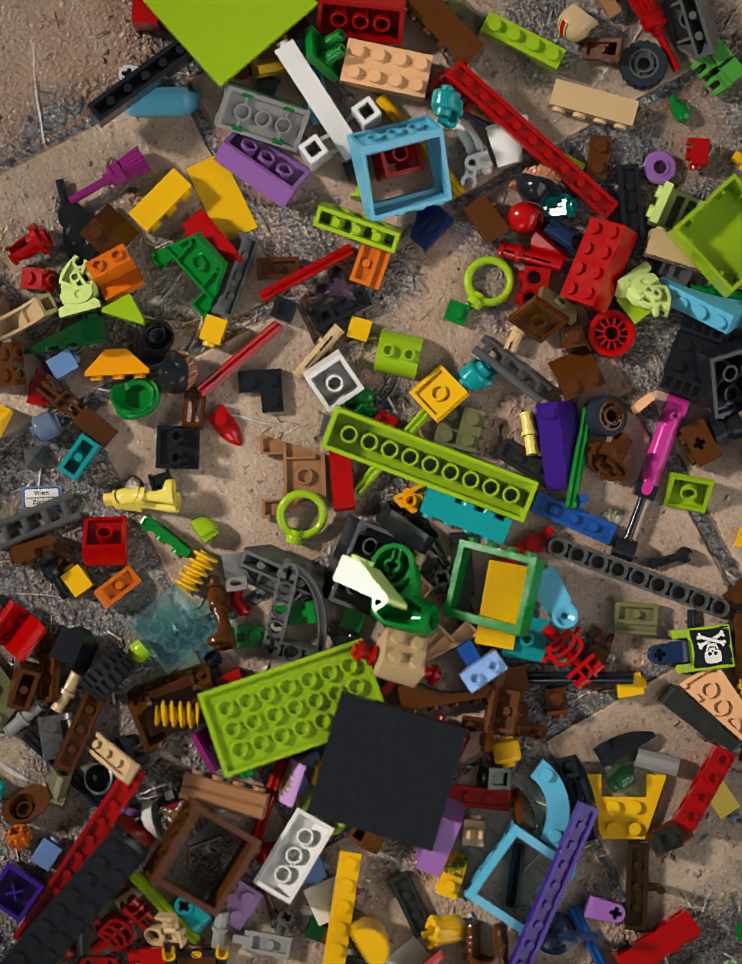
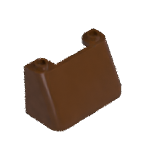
M206 663L196 664L137 685L128 691L129 711L147 752L161 749L166 743V736L189 728L188 723H186L184 728H181L179 722L175 728H172L171 721H169L167 727L163 726L162 721H160L158 726H155L156 703L160 705L161 700L164 699L166 706H168L170 700H173L174 706H177L178 702L182 701L183 707H185L187 702L190 701L192 708H194L196 702H199L197 694L217 688L209 665ZM201 705L199 725L206 722Z

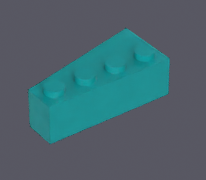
M429 487L426 488L419 507V511L423 513L422 516L427 519H440L443 521L442 524L452 528L457 526L462 528V531L470 535L477 534L486 541H495L500 544L504 543L512 519Z

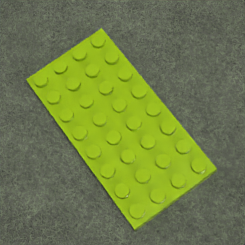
M363 638L197 694L225 778L327 743L342 690L384 702L372 665H366V660L360 659L358 662L353 661V656L351 655L353 644L359 640L363 641Z

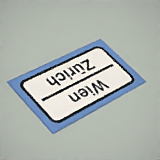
M62 485L21 487L22 510L62 495ZM58 505L51 509H61V507Z

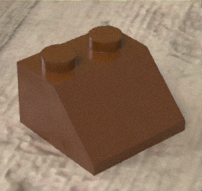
M108 203L83 228L79 235L101 255L122 243L126 248L140 232Z
M587 346L547 363L564 401H569L606 384L599 365Z

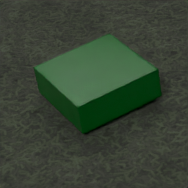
M346 607L339 627L359 634L366 614Z

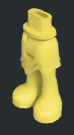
M175 479L165 480L161 490L149 491L145 487L112 490V493L103 494L105 506L114 507L117 510L142 512L143 509H152L168 513H178L181 508V496L179 491L176 492Z

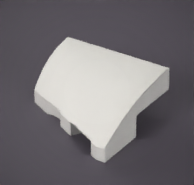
M522 115L528 121V115ZM496 123L485 127L498 168L505 169L523 161V147Z

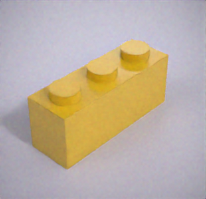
M172 168L128 214L148 234L151 231L155 233L162 226L161 221L166 216L171 217L178 209L176 206L181 201L186 202L193 193L191 191L193 187L178 171Z

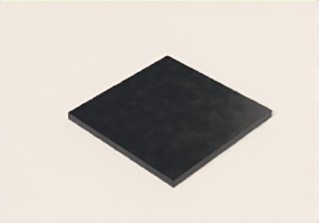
M342 690L307 813L432 852L468 728Z

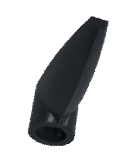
M652 731L624 733L600 743L593 748V751L605 768L653 739L656 735Z

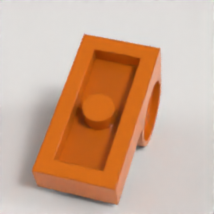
M127 565L98 587L93 594L107 610L139 585L142 580L131 566Z

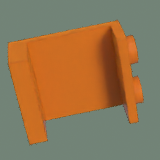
M123 243L84 263L91 279L97 283L107 304L146 285Z

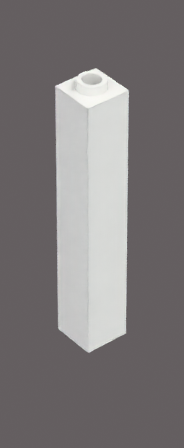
M287 38L276 45L278 48L275 50L276 55L347 162L351 159L347 135L353 134L352 130L293 39L290 41Z

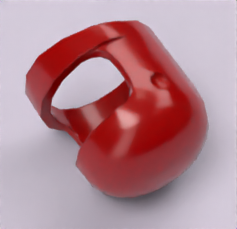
M519 202L509 210L508 222L510 227L519 233L534 234L536 229L531 230L537 224L538 215H540L541 221L536 229L540 231L544 225V212L534 203Z

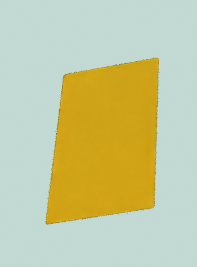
M216 155L186 170L209 218L230 241L238 237L239 231L247 233L258 226L232 172L214 160Z
M489 560L479 614L516 624L528 567ZM477 625L474 643L513 650L516 635Z

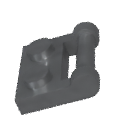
M76 712L37 718L43 761L56 759L63 743L60 721H67L69 729Z

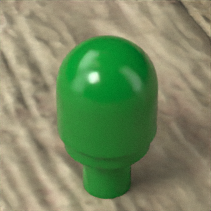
M674 94L668 98L672 106L670 108L671 114L677 122L686 123L691 117V112L686 103L683 101L679 102Z
M364 388V390L347 400L345 404L346 406L358 403L371 404L375 396L372 390Z

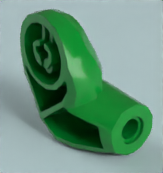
M391 543L382 546L376 551L371 560L374 563L373 567L381 570L407 604V607L403 609L371 596V614L385 628L391 627L409 634L432 637L438 627L439 610L436 605L419 595L422 581L415 556L410 549L402 544Z

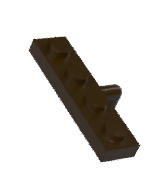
M627 842L625 930L646 931L648 891H656L660 895L665 893V888L661 883L648 882L649 843Z

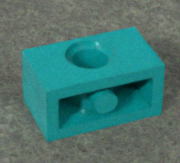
M82 433L57 469L74 481H79L102 446Z

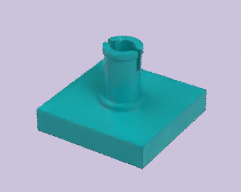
M532 617L528 636L516 635L514 649L502 648L501 656L541 662V659L545 657L547 638L541 631L550 624V620Z

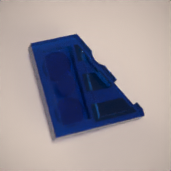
M439 205L427 206L425 209L417 211L410 239L427 252L450 228L455 219Z

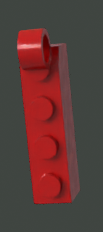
M683 907L613 956L618 964H661L663 962L662 958L668 954L670 956L676 954L681 949V945L686 942L691 943L699 937L698 934L701 930Z

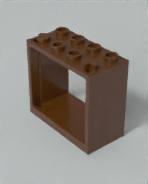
M188 795L144 866L143 871L150 881L217 918L218 914L225 910L227 906L226 901L229 896L236 892L241 876L248 872L250 868L249 863L252 858L259 854L262 841L252 831ZM200 814L243 838V841L207 900L163 876Z

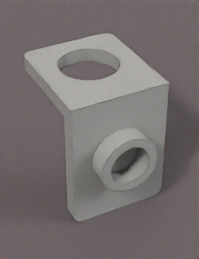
M242 552L222 555L227 592L248 589L247 577L243 570L238 567ZM234 582H242V584L238 586L231 585Z

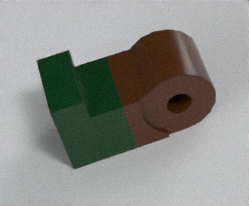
M312 913L304 936L325 944L328 925L323 924L319 926Z

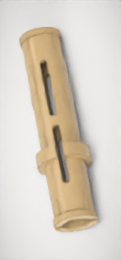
M334 323L333 327L324 337L318 339V344L293 373L303 381L305 378L303 372L318 363L329 350L331 351L333 349L332 346L345 332ZM332 336V339H331V340L326 344V346L320 351V348H321V347L327 342V340ZM316 353H318V355H317V356L314 358V360L308 365V367L305 368V366H306V365L308 364V362L314 357V355H315Z

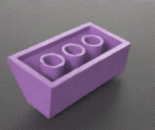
M232 132L222 142L214 158L221 166L231 171L283 209L294 198L312 172L279 147Z

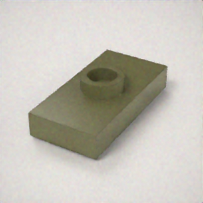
M543 285L539 289L538 296L570 317L568 324H574L577 318L578 307Z

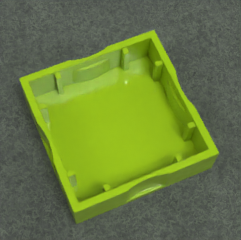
M735 173L667 234L672 242L725 299L742 284V181Z

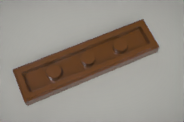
M85 691L52 766L70 774L74 773L105 700L98 702Z

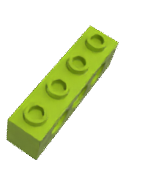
M324 200L319 204L313 226L394 253L398 248L404 229L384 221H371L364 214Z

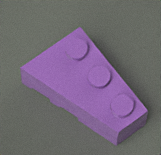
M448 798L432 852L417 848L414 857L417 860L416 869L437 877L441 876L462 824L465 805L459 803L460 801Z

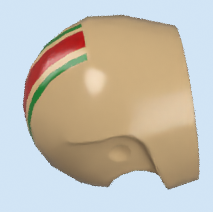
M574 3L564 9L557 20L558 32L564 39L570 42L583 40L587 37L588 32L592 28H596L598 24L596 19Z

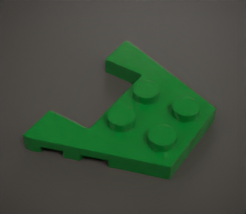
M200 231L157 250L148 256L161 271L174 259L202 290V293L191 305L203 318H206V315L211 313L229 263Z

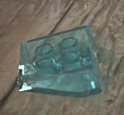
M174 583L126 625L167 674L174 671L207 642L208 637L216 634L218 630L177 583Z

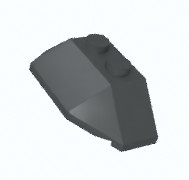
M664 0L662 8L665 18L668 20L667 25L674 47L694 60L715 54L719 32L709 0Z
M271 544L245 547L238 563V567L243 570L253 586L273 595L281 564L288 558L296 559L305 564L314 573L321 588L325 582L310 561ZM288 566L286 578L290 579L291 572L293 571L292 566ZM298 576L292 603L314 600L307 583L302 577ZM282 584L279 586L283 593L291 592L289 585Z

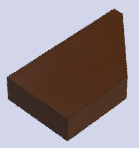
M517 787L512 790L517 824L531 832L537 829L534 811L520 788Z

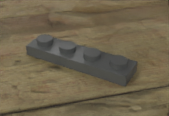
M239 231L234 248L241 255L243 261L240 263L232 259L229 260L211 311L212 313L232 320L260 241L259 238Z

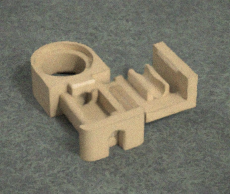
M160 911L154 918L162 922V924L153 923L144 932L145 940L153 946L164 947L167 942L179 943L180 948H182L188 942L187 936H184L186 933L185 927L181 926L179 928L176 913ZM151 931H155L159 938L154 937Z

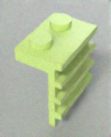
M666 181L663 186L659 184L654 196L657 199L655 204H651L648 208L646 224L655 228L657 226L669 230V233L680 222L689 201L696 203L695 208L704 201L674 189V184ZM678 195L684 198V201L672 229L664 225Z

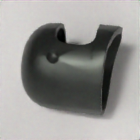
M99 762L90 765L86 769L84 783L86 788L93 794L103 795L108 793L118 777Z

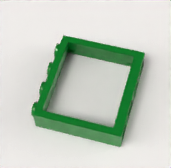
M468 537V540L460 539L443 615L517 636H528L546 560L538 558V554L526 551V554L519 553L520 549L507 546L506 550L501 549L500 544L488 541L487 545L481 544V539ZM471 549L529 563L516 624L458 609Z

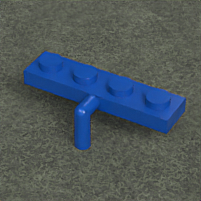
M538 491L530 509V512L606 545H610L617 529V525L582 510L585 502L588 501L586 494L579 495L577 508L571 510L565 508L564 502Z

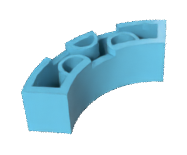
M541 757L529 773L530 777L540 786L546 801V816L538 836L557 851L569 823V800L561 778L553 767Z

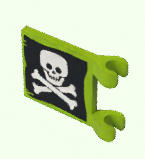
M729 624L671 631L672 639L687 638L690 663L676 665L675 668L678 674L735 667Z

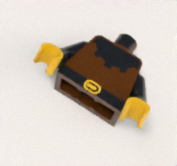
M218 944L216 949L212 947L177 948L175 955V947L171 946V952H166L162 948V958L167 964H227L230 947L227 945L226 950H221L219 948L220 944Z

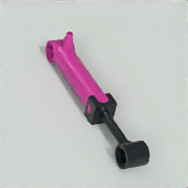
M672 394L667 395L641 472L631 493L638 497L624 537L616 536L610 555L629 562L632 561L638 546V542L632 540L646 500L651 502L655 500L659 489V482L680 424L686 414L689 400Z

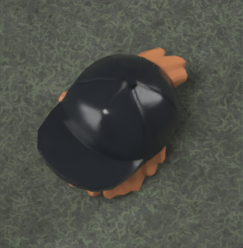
M542 164L534 165L529 169L526 167L518 175L517 179L511 181L509 188L518 192L524 200L532 203H542L548 197H560L562 194L558 186L561 180L559 174H556L554 170L551 171V168Z
M182 350L168 351L165 361L158 368L157 379L161 388V394L171 397L184 393L196 382L195 378L198 376V368L196 364H193L194 359L190 358V354H186Z

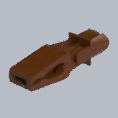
M48 373L46 377L62 391L59 393L44 380H42L41 384L55 395L56 398H51L38 386L35 390L64 415L69 414L73 418V423L102 447L106 448L119 432L87 404L83 406L79 403L80 399Z

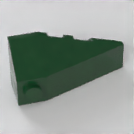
M100 312L87 314V319H82L25 349L24 355L109 342L106 316H100Z

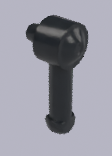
M680 547L676 553L650 559L648 566L651 569H656L659 566L676 561L687 563L692 559L693 553L688 547Z
M49 560L43 566V575L46 579L53 581L59 596L62 599H66L70 593L59 576V564Z

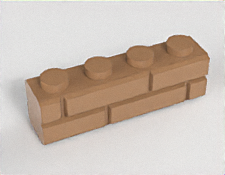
M199 769L185 772L179 798L186 799L189 795L205 805L260 820L265 818L271 793L266 792L265 787L254 785L253 788L246 787V782L240 780H233V783L224 781V776L213 774L212 777L204 775L205 771Z

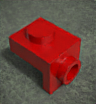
M22 267L20 289L54 292L56 272L45 268Z

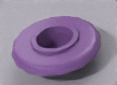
M655 151L649 154L643 163L645 177L657 185L664 184L666 181L670 182L677 171L674 157L665 151ZM657 162L665 164V172L662 174L656 173L653 167L654 164Z

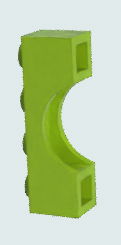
M491 11L480 29L479 36L497 45H504L519 51L529 57L536 65L554 74L566 53V49Z

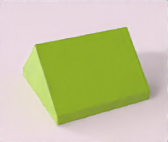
M130 293L104 306L101 310L108 317L144 327L147 323L137 302Z
M670 472L667 477L663 506L705 513L715 480Z

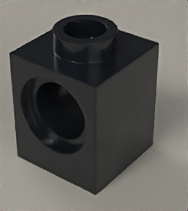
M277 295L270 318L291 325L298 303Z

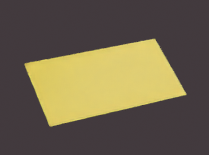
M722 781L710 803L720 819H723L740 807L724 781Z

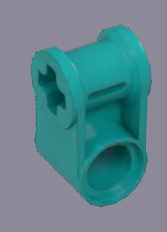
M179 896L176 897L175 911L197 934L214 919L211 914L189 902L188 908L185 906L181 908L180 901L185 902L186 900Z

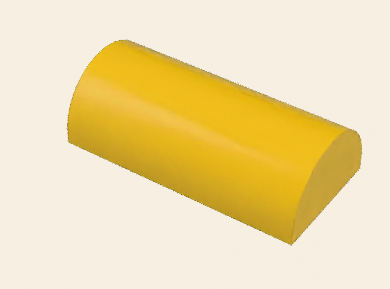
M369 914L359 915L352 919L351 936L369 964H385L389 952L388 932L385 924L378 917Z

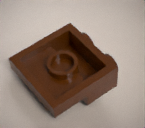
M11 341L0 343V388L26 385L23 342Z
M58 534L10 547L9 558L12 565L22 564L23 567L38 563L37 559L42 557L41 552L55 549V544L60 543Z

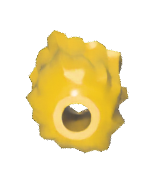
M432 914L428 917L425 928L428 931L421 932V937L426 939V947L432 950L439 945L454 944L461 941L467 934V926L459 914H449L440 917Z

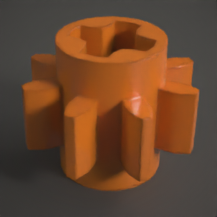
M21 824L10 827L7 832L8 835L5 836L9 847L12 850L17 848L18 851L27 849L31 845L32 839H34L29 826L25 825L23 827Z

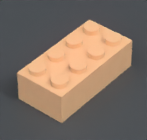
M348 38L347 55L344 58L340 85L420 102L424 101L433 55Z

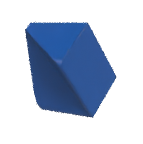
M471 640L456 647V650L467 666L481 658Z

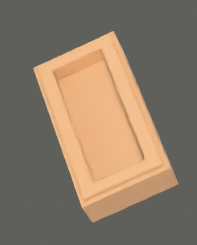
M651 393L645 394L630 406V411L633 414L639 413L655 397Z

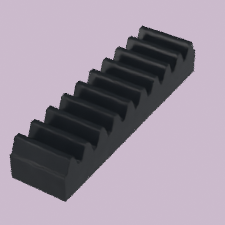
M639 163L617 165L620 224L627 226L638 234L632 251L644 250L645 232Z

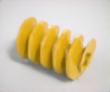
M202 549L200 551H192L196 558L188 557L191 565H183L186 573L178 572L182 579L173 580L178 587L192 596L194 595L191 591L198 592L200 590L196 583L204 584L201 576H209L206 569L213 570L210 562H218L216 558Z
M162 699L160 705L156 703L154 725L158 726L160 721H162L163 726L167 727L169 721H171L172 728H175L178 722L181 728H184L186 723H188L190 729H193L195 723L198 727L200 715L199 702H196L194 708H192L190 701L183 707L182 701H179L177 706H174L173 700H170L169 705L166 706L165 700Z

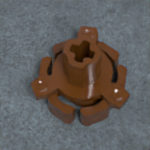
M621 432L615 435L611 442L604 441L603 444L599 441L595 444L589 443L587 447L589 451L587 454V464L594 473H598L599 470L602 471L600 477L611 482L628 479L634 469L632 465L634 461L627 453L632 444L629 435Z

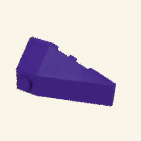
M553 401L535 404L534 413L546 492L566 490L569 485L580 424L577 402Z

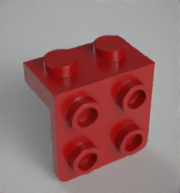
M10 600L0 613V645L17 661L22 663L43 638L47 628L29 610Z

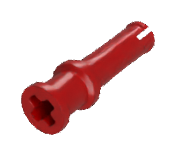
M502 240L497 256L499 259L504 257L515 260L517 264L522 261L561 272L564 259L527 250L521 244L519 246L506 243V240ZM533 257L538 258V259H542V260H546V261H549V262H551V263H547V262H544V261L536 260V259H533Z

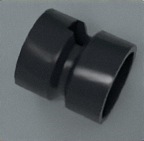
M738 412L724 416L723 419L713 418L707 420L708 428L717 446L727 443L729 438L733 440L742 438V419Z

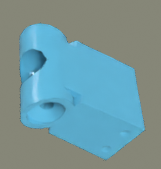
M551 565L543 570L537 601L555 628L559 630L570 629L578 620V612L556 569Z

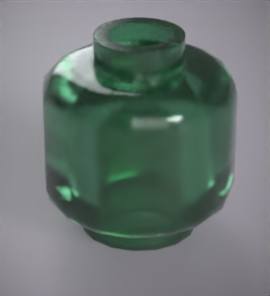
M625 762L618 763L606 774V784L613 793L625 794L638 783L637 769L632 764L628 765Z

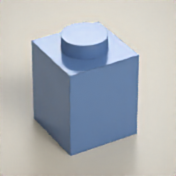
M69 348L46 361L58 381L81 368L79 365L81 362L79 355L76 351L72 352Z
M46 835L30 860L46 871H49L65 846L61 844L62 841L56 836L51 835L49 837Z

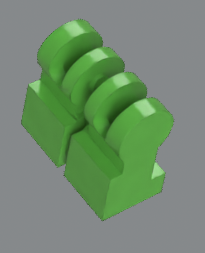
M722 40L717 42L715 54L696 60L690 66L693 71L700 66L705 67V70L697 76L700 80L705 76H709L714 68L718 70V73L710 76L704 84L706 88L713 83L718 84V87L711 92L714 97L742 78V64L736 57L728 61L733 53Z

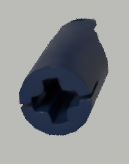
M552 216L547 220L541 231L545 236L575 254L578 250L573 247L571 240L572 238H577L582 241L583 236Z

